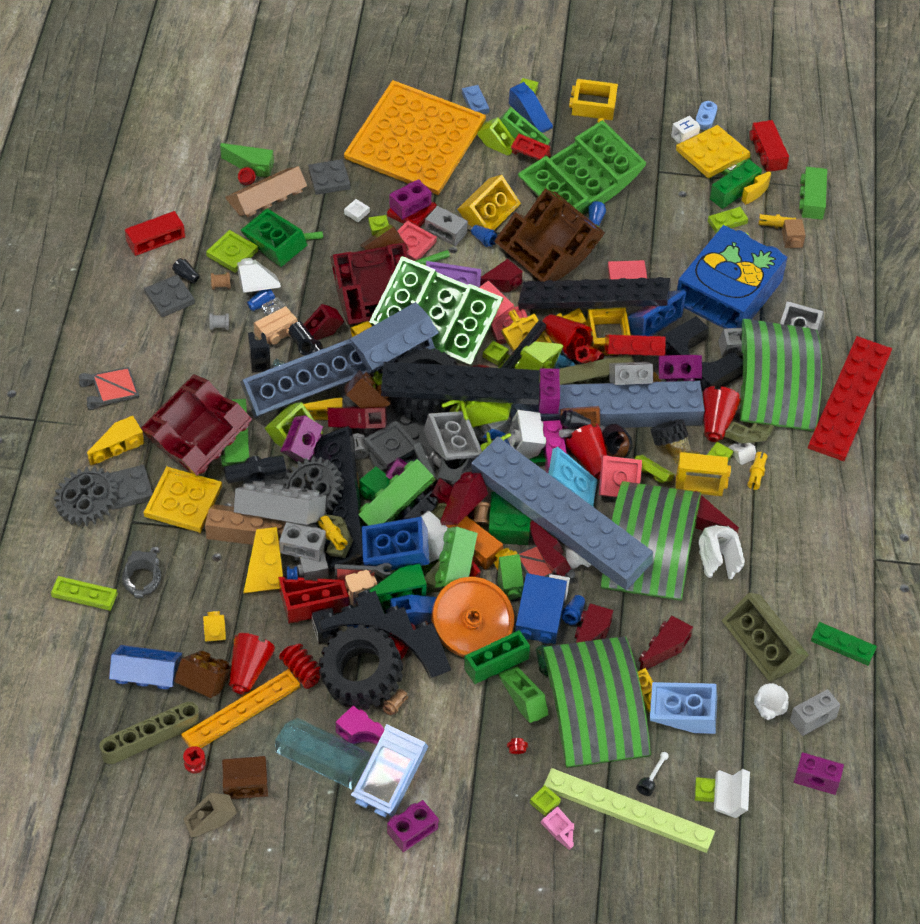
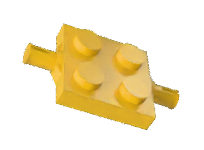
M515 309L508 313L513 323L502 329L501 333L513 352L539 321L535 313L526 318H519ZM545 330L536 340V342L552 343Z

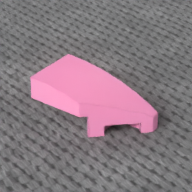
M556 807L540 823L562 845L570 850L574 846V823L566 817L559 807Z

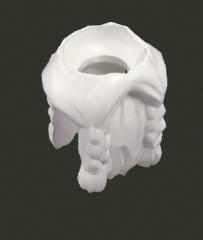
M715 525L704 528L703 533L699 537V554L703 561L705 575L708 578L713 576V572L717 571L718 566H721L723 563L721 555L723 554L728 578L733 579L735 574L740 572L745 565L737 532L729 526Z

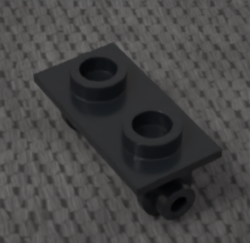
M432 491L426 494L422 492L415 499L417 503L413 507L409 505L401 513L403 517L400 520L422 516L421 511L426 513L436 508L438 500L435 497L431 498L429 496Z

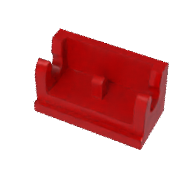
M518 134L511 145L512 153L515 155L519 152L537 160L545 156L551 157L549 145L522 134Z

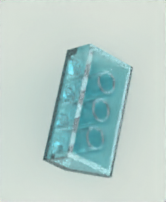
M299 718L287 722L275 739L277 754L352 789L372 756L371 752Z

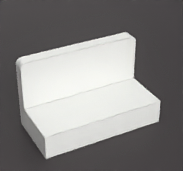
M742 769L734 775L720 770L716 772L715 811L734 818L748 811L749 771Z

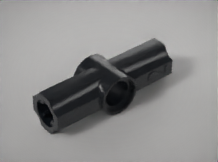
M301 321L292 324L288 328V333L298 345L300 354L306 356L323 349L322 343L314 339Z
M283 455L263 459L259 456H251L244 463L224 466L225 478L228 484L244 480L251 482L262 481L266 476L286 472Z

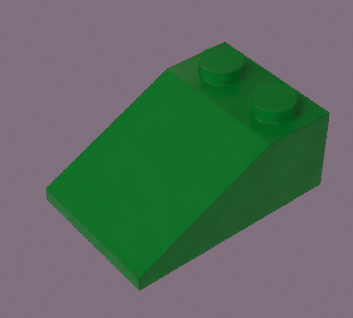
M268 208L241 229V232L253 244L257 245L258 249L269 260L280 267L308 246L302 229Z
M491 492L489 534L502 544L528 545L530 518L496 492Z
M420 564L399 568L370 589V592L376 591L384 614L387 613L386 609L390 608L392 598L407 595L426 596V581Z

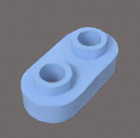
M705 101L700 105L696 121L702 130H708L713 125L717 113V105L714 102Z

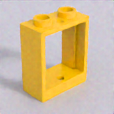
M577 79L576 86L572 85L571 96H574V98L570 97L569 108H572V115L613 120L618 84ZM579 94L609 97L608 104L578 100Z
M626 308L589 309L587 322L588 326L593 330V332L591 331L593 336L591 346L603 352L604 355H620L605 354V338H596L595 325L620 323L622 335H630Z
M680 452L675 489L698 491L704 495L722 496L723 490L728 488V477H730L731 473L728 457ZM693 472L720 475V478L686 475V473Z

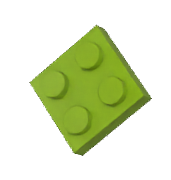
M229 230L206 251V256L236 273L238 271L237 263L241 262L242 259L253 257L258 252V246Z

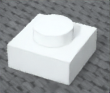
M357 199L344 209V214L356 222H359L370 213V207Z

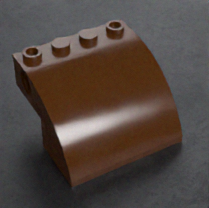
M545 188L525 216L517 212L513 214L494 242L540 281H557L583 262L601 240L605 232L558 193Z

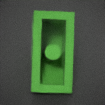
M519 554L499 557L498 585L510 600L522 597L524 587Z

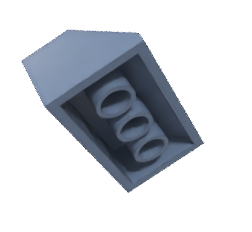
M415 302L352 337L350 341L367 371L371 372L382 366L384 362L393 360L434 337L439 332L429 315Z

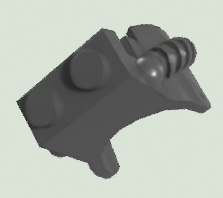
M441 456L442 462L441 468L438 469V479L441 478L453 487L454 483L461 478L463 473L472 472L471 463L476 458H467L461 467L451 469L450 465L455 459L445 460Z
M132 551L123 569V585L132 595L134 594L135 598H144V595L151 594L152 591L154 592L160 584L161 570L158 566L160 560L157 557V553L153 551ZM144 568L153 572V580L144 586V590H136V586L129 580L135 570Z

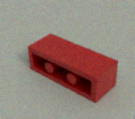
M773 120L753 123L752 130L749 131V137L755 144V151L759 154L761 165H764L766 172L787 169L789 155Z
M175 211L124 229L126 242L135 256L185 238L184 224Z
M605 335V354L665 356L666 337Z

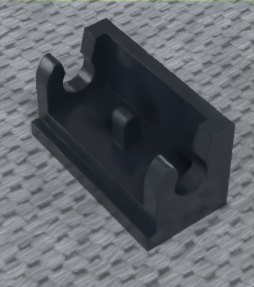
M248 332L252 373L271 369L270 347L263 332L261 333V340H256L254 333Z

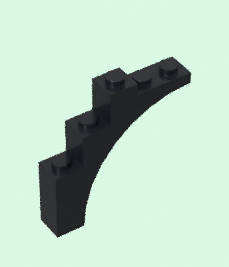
M367 589L358 593V597L354 600L357 607L354 608L353 605L346 606L341 609L342 613L334 615L333 612L321 616L322 620L318 622L321 631L337 626H358L359 624H365L366 627L375 626L379 631L383 630L407 646L422 663L429 679L451 671L434 624H427V621L415 625L416 629L413 630L405 608H399L398 605L386 609L387 613L384 614L376 591L370 592Z

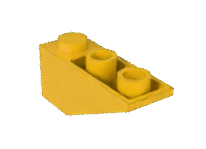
M134 416L115 422L89 449L87 455L90 466L144 444L143 431Z

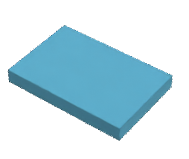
M559 447L554 448L548 474L593 506L597 479Z

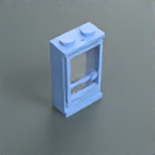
M387 724L354 792L351 794L356 799V804L367 808L369 805L375 808L374 812L384 818L387 815L391 817L395 815L428 749V745L425 742Z

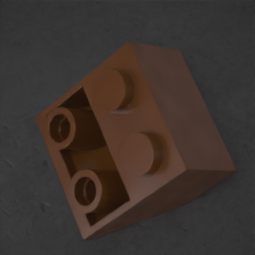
M359 370L344 387L346 396L360 408L383 407L391 404L389 397L381 396L382 385H376L373 381L374 378L368 372L363 373Z
M198 651L181 658L174 682L212 698L220 694L229 680L231 665L226 660L210 657L211 654L206 651Z

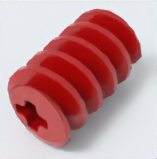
M301 643L290 645L280 653L279 659L283 661L294 677L303 684L305 689H310L320 680V666L317 667V661H312L313 656L308 655V650L303 649Z

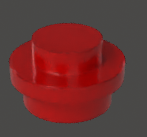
M245 167L239 171L238 180L241 184L251 185L255 181L256 174L253 169Z
M513 738L511 742L507 743V748L510 754L526 753V748H528V743L524 742L523 738Z

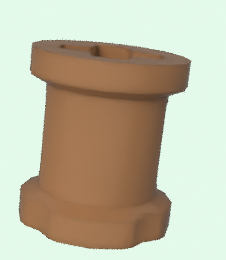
M229 272L220 275L211 273L212 290L218 287L231 288Z
M480 502L474 508V519L472 520L476 524H489L488 508L490 503Z

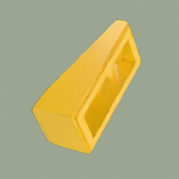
M333 398L303 405L314 420H328L327 407H343V398Z

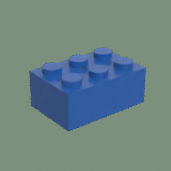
M422 517L362 527L363 563L365 566H379L383 563L391 564V570H397L407 565L430 564L428 528Z

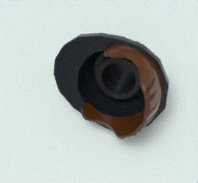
M609 424L606 426L602 434L607 455L627 458L633 448L632 437L619 424Z

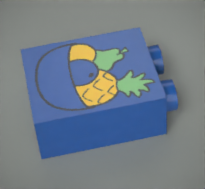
M723 225L678 280L677 290H684L686 292L684 308L724 329L742 328V320H752L781 284L788 257L783 255L776 247L765 246L751 239L745 232L735 231Z

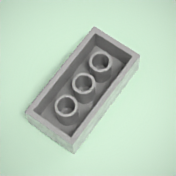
M253 481V484H244L243 487L236 488L234 512L307 525L318 520L320 521V518L325 516L326 495H321L316 490L303 492L298 487L284 489L283 485L280 484L266 486L265 482Z

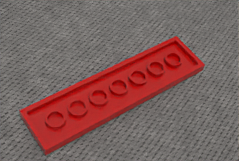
M856 336L811 437L808 449L845 461L890 357L892 348Z

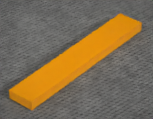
M287 669L181 734L182 739L188 747L197 746L203 748L299 689L300 683Z

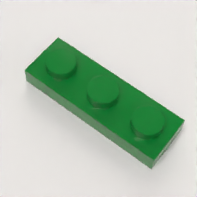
M822 622L818 623L811 638V642L869 666L877 648L874 644Z

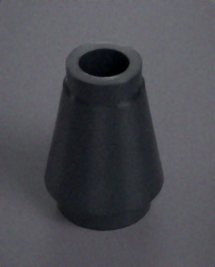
M179 258L173 264L172 270L174 274H178V276L193 284L200 278V274L186 259Z
M570 409L563 411L560 424L567 429H579L591 424V419Z

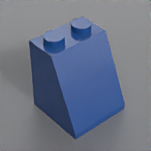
M526 573L515 632L520 630L526 640L531 639L545 644H556L565 603L567 581Z

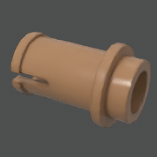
M398 689L389 700L384 701V712L388 715L396 714L398 708L408 699L407 693L402 689Z

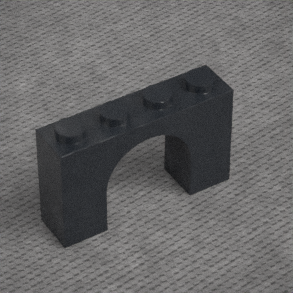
M695 316L662 335L666 337L665 354L668 356L691 355L689 350L707 339L709 327ZM733 351L715 362H702V379H695V381H700L702 391L711 386H715L714 389L719 390L721 387L743 376V360ZM690 364L687 367L688 373L691 371Z

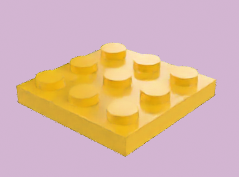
M719 125L676 145V151L707 178L750 158V152Z
M166 466L144 510V517L201 533L209 508L214 505L223 487L222 482Z

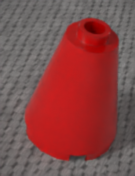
M553 314L543 319V322L547 325L545 332L554 343L563 345L561 352L571 360H576L574 352L577 347H582L586 344L591 345L593 341V336L591 335L593 330L586 324Z
M711 386L703 392L705 410L704 436L710 442L723 440L725 432L741 404L740 394L730 388L721 387L720 390L714 389L715 386Z
M589 424L572 432L573 437L570 439L567 437L565 445L583 467L596 479L600 480L602 456L608 455L600 426L596 424V427H593L592 424Z
M238 633V635H235L229 684L233 688V692L242 695L245 692H250L274 653L275 646L270 641L265 639V642H261L258 640L259 636L249 633Z

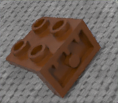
M265 756L222 760L224 794L229 795L231 799L268 797Z

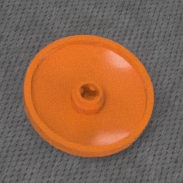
M464 577L452 581L438 594L432 608V623L440 642L452 653L465 658V655L512 634L514 612L510 600L497 585L483 578Z

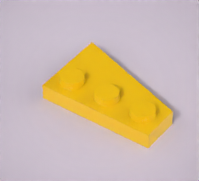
M277 527L256 530L243 594L279 589L278 577H283Z

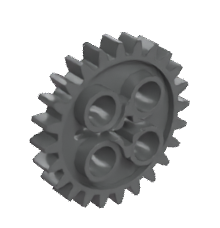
M312 457L311 462L305 458L304 464L298 461V468L292 466V474L286 473L289 478L283 480L286 484L283 488L299 487L303 492H307V490L319 491V494L326 495L325 514H327V509L333 511L331 505L333 503L338 504V501L335 500L336 497H342L338 491L344 489L340 484L344 481L340 477L341 472L328 459L325 461L322 457L318 460ZM306 475H307L308 481H309L310 483H312L311 486H310V484L307 482V480H306V478H305Z
M94 466L91 471L88 467H85L84 472L80 469L77 470L78 474L70 472L71 478L64 477L65 484L59 483L58 485L61 489L55 490L57 496L54 497L56 501L54 505L64 521L68 520L71 525L76 522L80 527L82 522H84L88 526L89 521H92L95 525L96 519L104 520V514L110 516L108 510H115L113 503H118L119 487L114 477L108 471L104 472L103 468L98 471Z

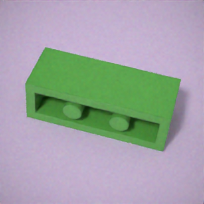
M806 166L805 174L801 173L800 184H803L800 187L799 197H802L799 201V210H802L801 217L823 220L826 208L827 169Z
M460 527L447 528L443 536V550L439 556V570L435 575V588L443 589L454 580L469 577L478 533Z

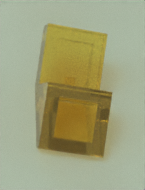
M688 437L678 442L664 445L676 464L679 462L680 452L700 454L698 451L691 450Z

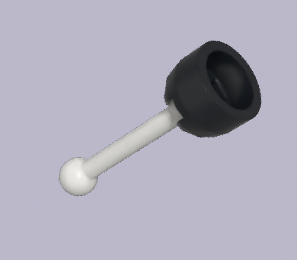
M667 752L660 754V760L650 777H644L638 782L636 789L640 794L644 796L652 795L655 789L653 778L664 760L668 759L669 755Z

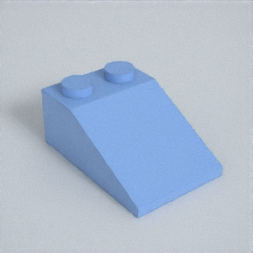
M652 682L650 721L692 733L716 734V684Z

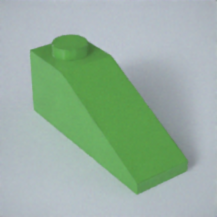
M512 107L499 118L514 139H516L518 134H522L546 145L551 141Z
M221 143L222 159L240 169L249 167L254 170L256 176H270L274 164L273 150Z
M518 666L499 673V678L512 700L529 723L549 715L545 694Z

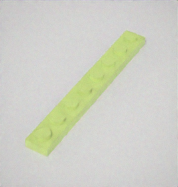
M551 768L544 784L558 796L705 853L708 852L715 831L553 768Z

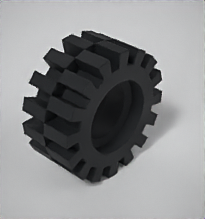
M682 419L663 422L650 429L656 446L672 444L688 437L685 421Z

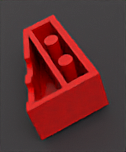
M278 577L279 592L288 624L312 619V612L332 608L335 614L342 612V608L349 606V596L344 580L317 579V581L304 580V578L291 580L285 579V577Z

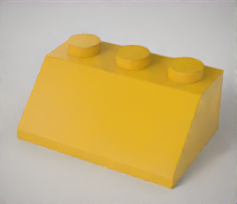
M503 175L489 178L457 210L468 221V225L472 227L478 225L495 230L521 202Z

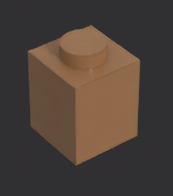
M802 219L784 220L782 236L785 248H803L806 235Z

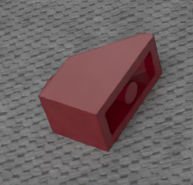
M506 259L481 276L480 286L489 281L500 292L509 293L522 284L523 271L509 259Z
M321 304L304 325L315 340H320L333 335L345 321L336 308Z

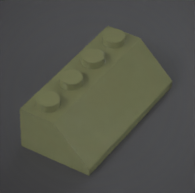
M748 593L721 620L769 682L795 670L809 656L760 594Z

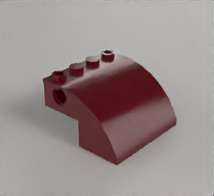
M405 242L330 256L340 305L348 325L370 321L401 256L408 258Z
M193 374L141 427V430L171 459L187 471L198 476L208 469V464L212 460H216L221 456L222 450L226 446L231 445L240 432L245 431L249 427V422L252 418L237 402L223 397L209 380Z

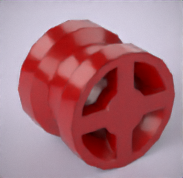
M192 746L184 751V767L188 772L196 774L204 770L206 766L205 754L200 747Z

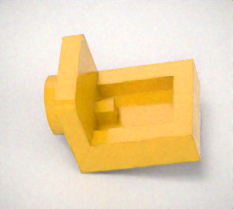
M220 611L207 612L208 616H203L205 642L226 640L225 615H220Z

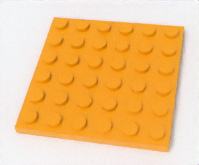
M392 80L345 151L344 159L408 184L419 179L432 193L439 195L484 124L486 115Z

